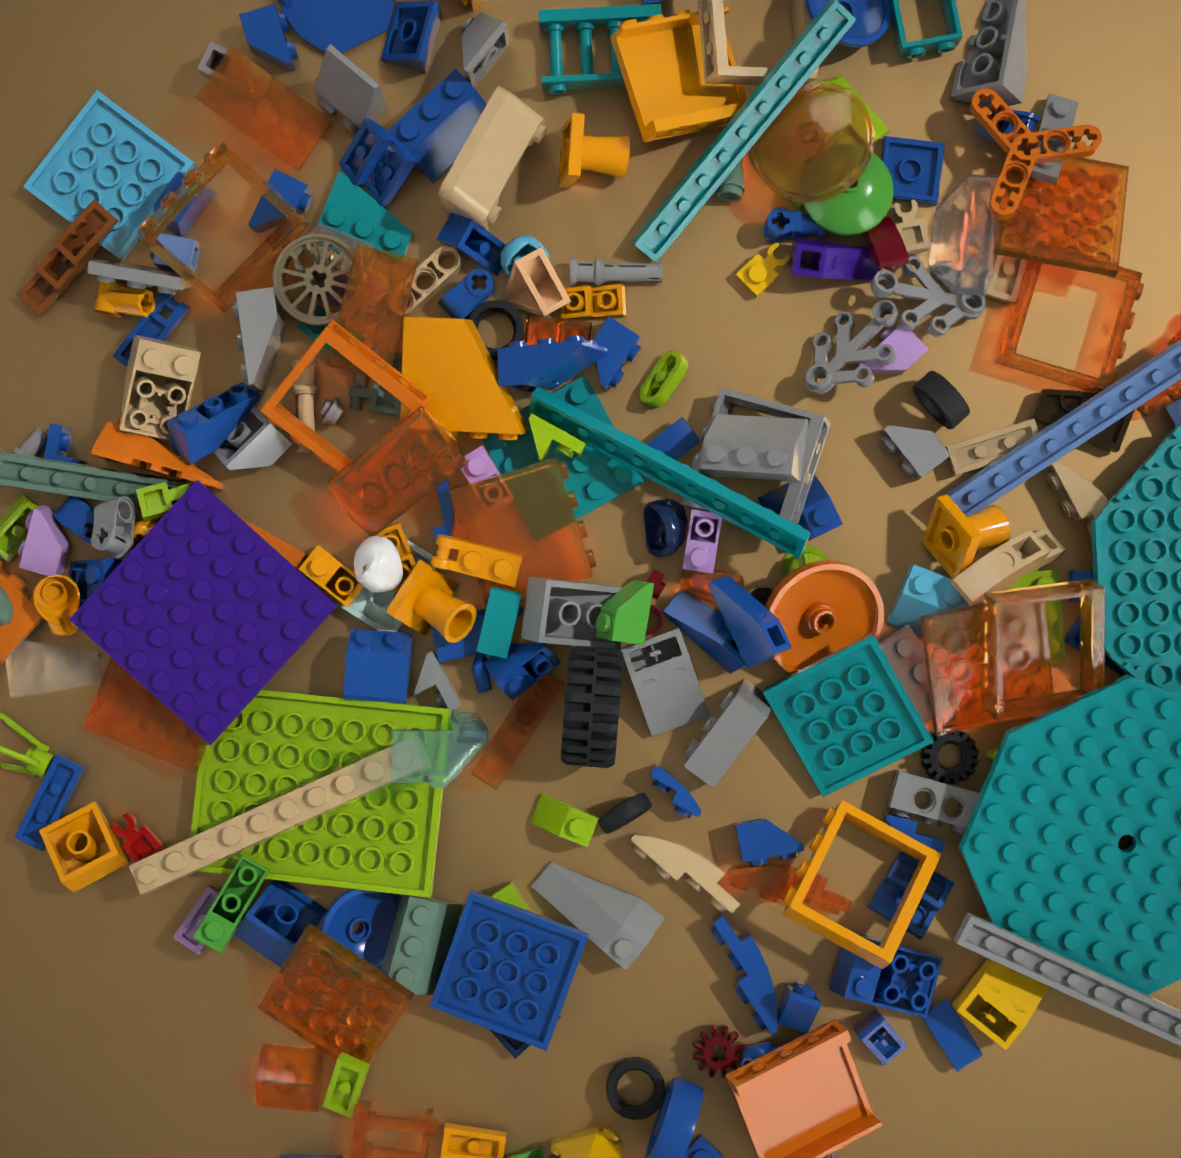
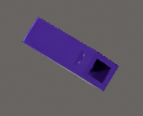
M797 237L793 239L789 264L792 274L818 278L872 280L877 272L882 269L870 257V247Z

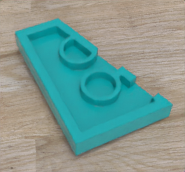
M339 170L318 221L317 228L403 262L414 233L383 206H380L362 188L354 185L350 178Z

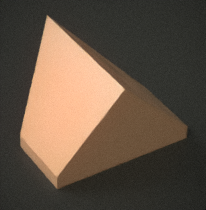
M542 247L514 262L502 299L503 302L511 304L516 309L541 316H546L571 302Z

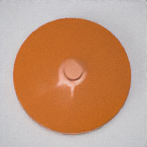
M837 560L815 561L795 569L775 587L765 606L779 619L792 648L774 657L777 663L790 674L871 633H874L877 640H879L884 623V606L876 585L855 566Z

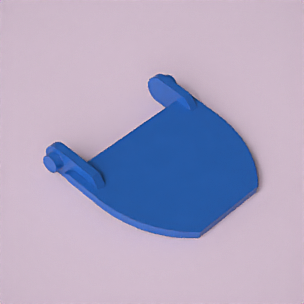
M278 0L288 22L301 38L323 52H326V49L331 44L342 54L387 32L394 8V0Z

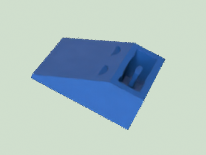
M583 336L565 337L566 342L556 343L555 339L537 340V345L529 346L527 342H510L508 348L497 349L498 386L521 392H533L537 387L545 391L554 390L608 354V348L597 345L596 340H584Z
M854 932L857 935L867 939L868 941L880 946L882 939ZM899 945L891 964L881 969L841 947L829 990L843 998L927 1018L943 958Z

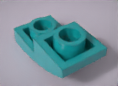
M491 586L476 652L507 659L522 593Z

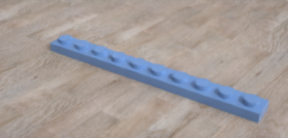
M1181 339L944 495H948L966 516L977 513L1181 379Z

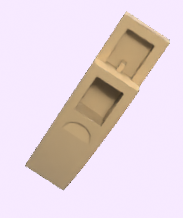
M1059 462L1047 467L1049 472L1047 480L1053 490H1058L1064 501L1061 502V506L1065 514L1069 518L1073 517L1075 522L1087 518L1089 522L1086 523V526L1091 535L1092 519L1109 500L1097 487L1073 469Z
M1047 528L1035 533L1028 530L976 561L955 577L951 584L968 604L972 606L1013 586L1019 577L1062 557L1066 548Z
M633 833L630 836V840L634 842L631 848L644 860L647 856L652 858L657 863L654 869L666 880L672 876L678 881L686 872L688 877L685 880L697 891L704 888L712 896L709 901L721 912L728 909L733 913L740 905L739 901L718 883L725 875L724 871L706 857L680 843L663 837L642 833Z

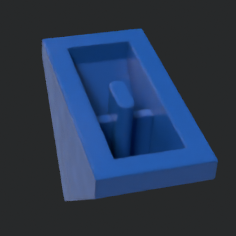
M877 1009L873 1010L853 1028L858 1037L884 1066L908 1046Z

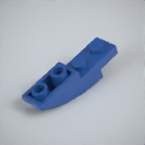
M720 913L711 919L715 925L711 932L720 945L727 943L732 953L728 957L736 970L744 969L745 971L735 978L739 984L735 991L744 1004L750 1002L756 1010L752 1016L760 1029L763 1031L768 1028L773 1035L777 1032V1003L773 982L765 960L751 934L748 932L738 938L724 915Z

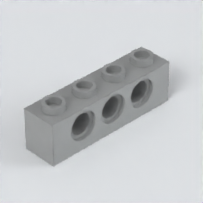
M895 770L886 806L893 808L892 814L910 819L912 813L923 816V823L940 827L941 822L953 825L952 831L964 834L980 793ZM920 791H926L929 796V802L923 808H918L914 803L915 795ZM955 799L959 805L958 812L953 816H947L944 806L947 801Z

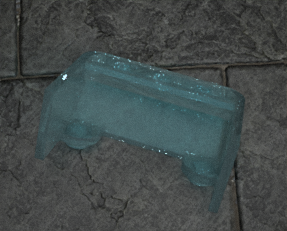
M451 712L449 730H392L391 782H429L430 787H448V782L454 781L488 742L487 726L477 713Z

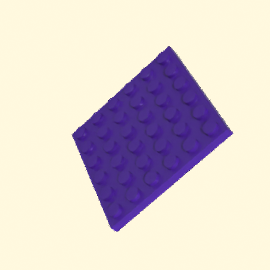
M196 480L69 620L203 740L212 745L338 605L199 480Z

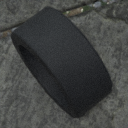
M500 300L486 301L478 305L469 315L468 319L473 321L478 330L480 321L490 313L504 314L511 320L514 327V334L510 342H523L524 340L523 319L518 310L507 302ZM509 343L501 348H508ZM486 346L492 360L497 361L498 348Z
M929 371L913 386L914 394L922 406L935 420L947 429H954L970 413L968 404L957 389L936 371Z
M641 1057L625 1058L616 1063L609 1072L606 1082L607 1100L612 1109L620 1116L631 1120L645 1119L653 1115L663 1103L665 1096L664 1078L659 1068L650 1060ZM630 1070L643 1071L653 1081V1095L642 1106L633 1107L627 1105L618 1095V1081L623 1074Z

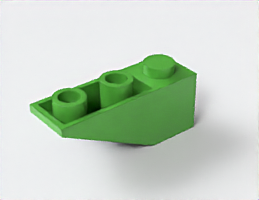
M242 855L194 934V940L222 955L270 870Z

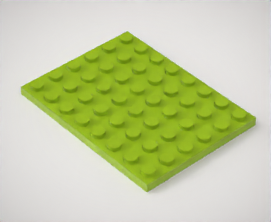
M261 690L212 745H209L201 738L190 838L410 737H420L432 766L201 870V872L230 875L241 856L244 855L270 870L265 879L427 898L432 897L452 709Z

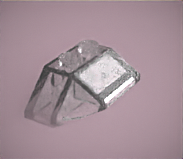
M968 175L962 181V184L952 191L936 208L928 267L955 295L985 296L992 281L1001 220L994 218L990 214L988 207L999 176Z

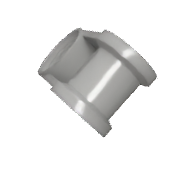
M125 496L98 504L94 509L91 544L93 548L99 551L106 550L110 552L111 556L117 560L125 559L132 551L134 545L133 534L136 508L130 498Z

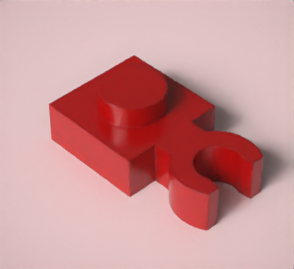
M131 812L123 815L128 821L126 829L120 827L117 822L111 825V829L116 835L124 836L127 839L121 847L135 863L167 848L147 824L139 830L136 817Z

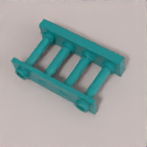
M661 4L538 10L540 31H546L549 34L551 76H542L543 91H549L550 94H564L569 89L626 87L611 39L612 73L594 74L592 32L594 28H607L610 31L611 37L619 29V25L627 20L636 19L638 23L661 14ZM576 29L579 32L581 75H563L561 33L564 30Z

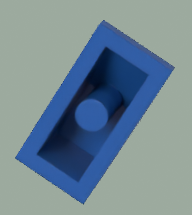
M274 169L248 223L249 227L254 232L261 233L299 219L302 212L306 213L313 199V196L310 195L312 191L308 184Z
M451 213L436 239L445 246L455 248L461 257L498 276L502 269L500 253L506 244L474 220Z

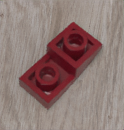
M885 217L876 227L862 234L870 244V257L879 268L895 269L898 265L909 264V256L903 239L890 217Z

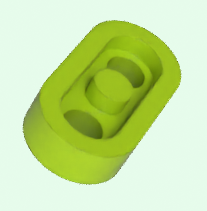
M676 350L668 351L662 355L641 386L639 392L640 400L652 409L666 404L687 372V359Z

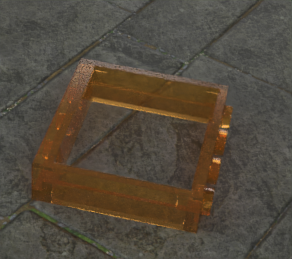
M222 142L219 147L216 146L211 152L208 150L203 158L204 162L197 170L193 168L186 173L181 181L182 185L175 193L170 191L164 196L160 202L161 207L154 215L148 214L144 217L145 221L138 227L139 230L137 232L140 241L225 313L232 306V302L237 300L236 292L246 291L278 258L284 247L304 232L309 223L295 206L226 143ZM228 163L287 218L215 290L161 244L156 237Z
M1035 241L1031 246L1017 300L1012 305L995 363L1094 393L1101 392L1116 382L1118 371L1114 370L1117 359H1121L1125 352L1126 341H1123L1126 329L1130 330L1135 318V312L1131 311L1134 300L1138 301L1143 291L1144 283L1140 282L1142 273ZM1044 258L1127 282L1099 378L1016 353Z
M1093 579L984 593L981 616L985 622V634L981 636V644L985 652L982 676L986 682V693L982 695V704L984 710L997 722L1039 716L1056 707L1061 708L1074 702L1076 698L1097 688H1104L1105 588ZM1080 597V689L1003 700L1002 607Z

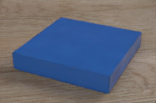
M890 136L883 137L881 160L887 166L892 177L894 188L893 200L911 202V200L915 199L919 204H938L945 143Z

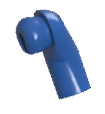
M479 652L476 653L471 671L477 692L483 693L492 689L487 668L483 663L492 655Z

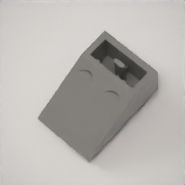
M274 287L236 292L237 301L232 302L234 318L239 320L241 332H237V344L239 350L243 351L245 356V362L241 363L243 381H247L248 385L258 393L264 390L286 330L284 309L276 298Z
M679 628L644 641V645L634 644L620 649L651 736L710 716Z

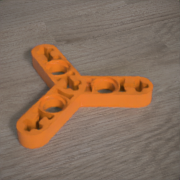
M983 88L976 91L970 104L972 115L1008 155L988 207L990 214L997 220H1008L1015 214L1034 164L1091 156L1097 152L1102 141L1100 130L1093 125H1079L1031 132L992 89ZM980 99L983 102L988 100L991 102L989 109L986 106L983 108L979 107ZM993 113L995 115L994 118L989 120ZM1001 120L1009 121L1013 125V131L1008 134L998 131L996 124ZM1083 135H1087L1088 140H1093L1090 146H1086V143L1083 141L1079 142ZM1057 138L1063 142L1064 149L1060 152L1051 151L1048 148L1047 142L1050 139ZM1039 141H1041L1042 154L1039 153L1040 148H1037ZM1075 142L1073 148L1070 149L1071 143ZM1021 144H1025L1027 149H1031L1029 155H1025L1021 150L1018 151ZM1010 170H1017L1022 174L1023 180L1018 184H1012L1006 179V173ZM1005 191L1010 192L1008 206L1005 210L999 209L1000 203L998 202L1002 201Z

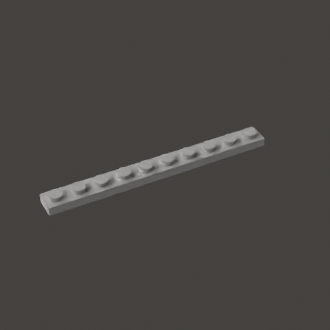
M967 912L954 938L956 944L1181 1046V1010Z

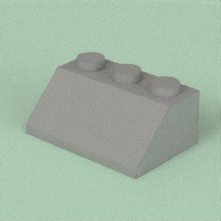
M717 414L704 437L700 469L711 476L801 482L809 420Z

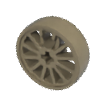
M308 233L292 240L279 254L273 269V287L278 302L291 317L307 325L327 326L332 319L337 323L346 320L359 308L366 293L367 272L360 254L344 239L329 233ZM324 242L322 254L318 249L314 248V243ZM330 246H337L341 249V252L326 266ZM306 251H311L316 256V261L310 268H304L301 264V256ZM345 256H348L352 267L333 272L334 267ZM292 257L293 263L299 272L287 269ZM317 272L327 275V278L324 279V287L314 285V281L317 279L315 275ZM355 272L354 286L336 281L338 276ZM290 274L302 277L304 281L285 286V275ZM306 286V290L292 302L288 292ZM338 286L353 290L349 302H346L333 288ZM312 292L309 312L306 314L298 306ZM327 293H330L343 306L341 310L334 314L332 313ZM319 295H321L326 311V316L323 317L315 315Z

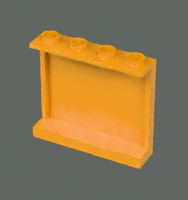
M728 6L724 7V15H726L730 11ZM682 10L666 18L659 14L638 23L636 19L627 20L621 23L619 29L610 37L644 143L726 126L748 99L743 85L704 83L699 11L690 13L689 10ZM726 34L728 65L737 66Z

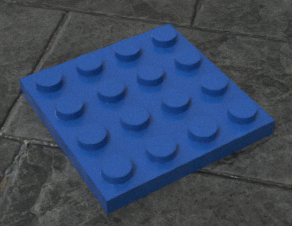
M471 890L429 1007L547 1051L589 933Z

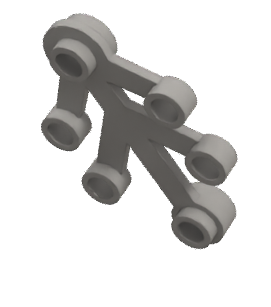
M909 257V264L902 265V271L908 277H915L924 288L899 283L895 274L888 270L877 272L870 284L872 293L879 298H887L893 294L925 301L913 310H906L901 315L899 325L905 331L914 330L921 319L942 305L952 307L953 309L943 317H934L929 323L928 331L934 337H942L949 329V326L962 317L977 319L985 310V298L982 293L975 289L966 290L952 274L950 266L946 263H938L931 271L930 276L918 257ZM909 264L914 265L916 270L912 269ZM938 270L942 271L945 274V276L940 275L938 273ZM945 283L952 294L945 293L938 284ZM906 317L910 318L913 323H909ZM935 324H939L942 330L938 329Z
M891 300L877 302L872 308L874 319L851 341L850 331L854 328L855 321L851 313L847 311L838 313L834 319L837 326L836 356L828 364L827 353L832 349L833 342L827 333L822 332L815 335L813 338L815 365L808 369L805 377V385L811 393L824 394L830 391L836 384L856 382L860 387H868L873 383L874 375L868 366H860L856 370L839 371L845 364L879 361L881 365L888 366L894 363L896 353L889 344H883L878 348L862 349L883 327L888 328L895 325L899 318V312L894 302ZM891 314L889 317L883 318L885 315ZM849 319L846 324H840L843 320ZM821 341H827L825 345L818 346ZM890 352L888 357H881L884 353ZM868 374L865 379H859L861 375ZM825 378L822 382L817 383L818 380Z

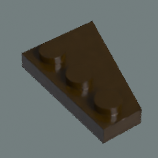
M1043 389L1040 392L1030 419H1035V421L1049 426L1098 393ZM1134 410L1087 440V442L1115 453L1118 452Z

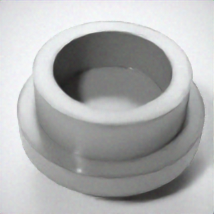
M335 397L332 401L326 399L318 412V415L322 416L321 424L325 425L327 423L333 426L340 417L345 405L339 402L340 399L338 397Z

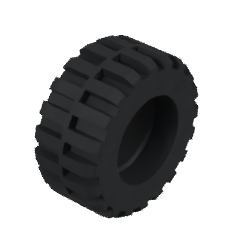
M574 646L569 650L561 761L566 765L609 768L615 764L623 653L618 649Z

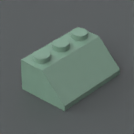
M401 895L378 981L385 989L412 995L434 994L453 941L462 908L461 903L435 897Z

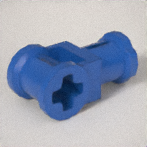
M776 208L769 213L763 226L764 236L772 243H782L785 240H793L794 237L799 238L800 236L818 235L819 238H825L826 230L819 227L808 214H801V210L789 211L785 208ZM774 222H779L780 227H783V229L779 230Z

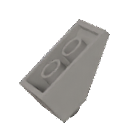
M330 44L326 49L314 89L319 98L317 103L327 113L332 114L336 112L343 118L340 121L342 125L355 134L366 118L377 122L388 108L379 84Z
M529 576L521 638L538 643L620 650L621 642L596 637V621L600 614L601 606L623 587Z

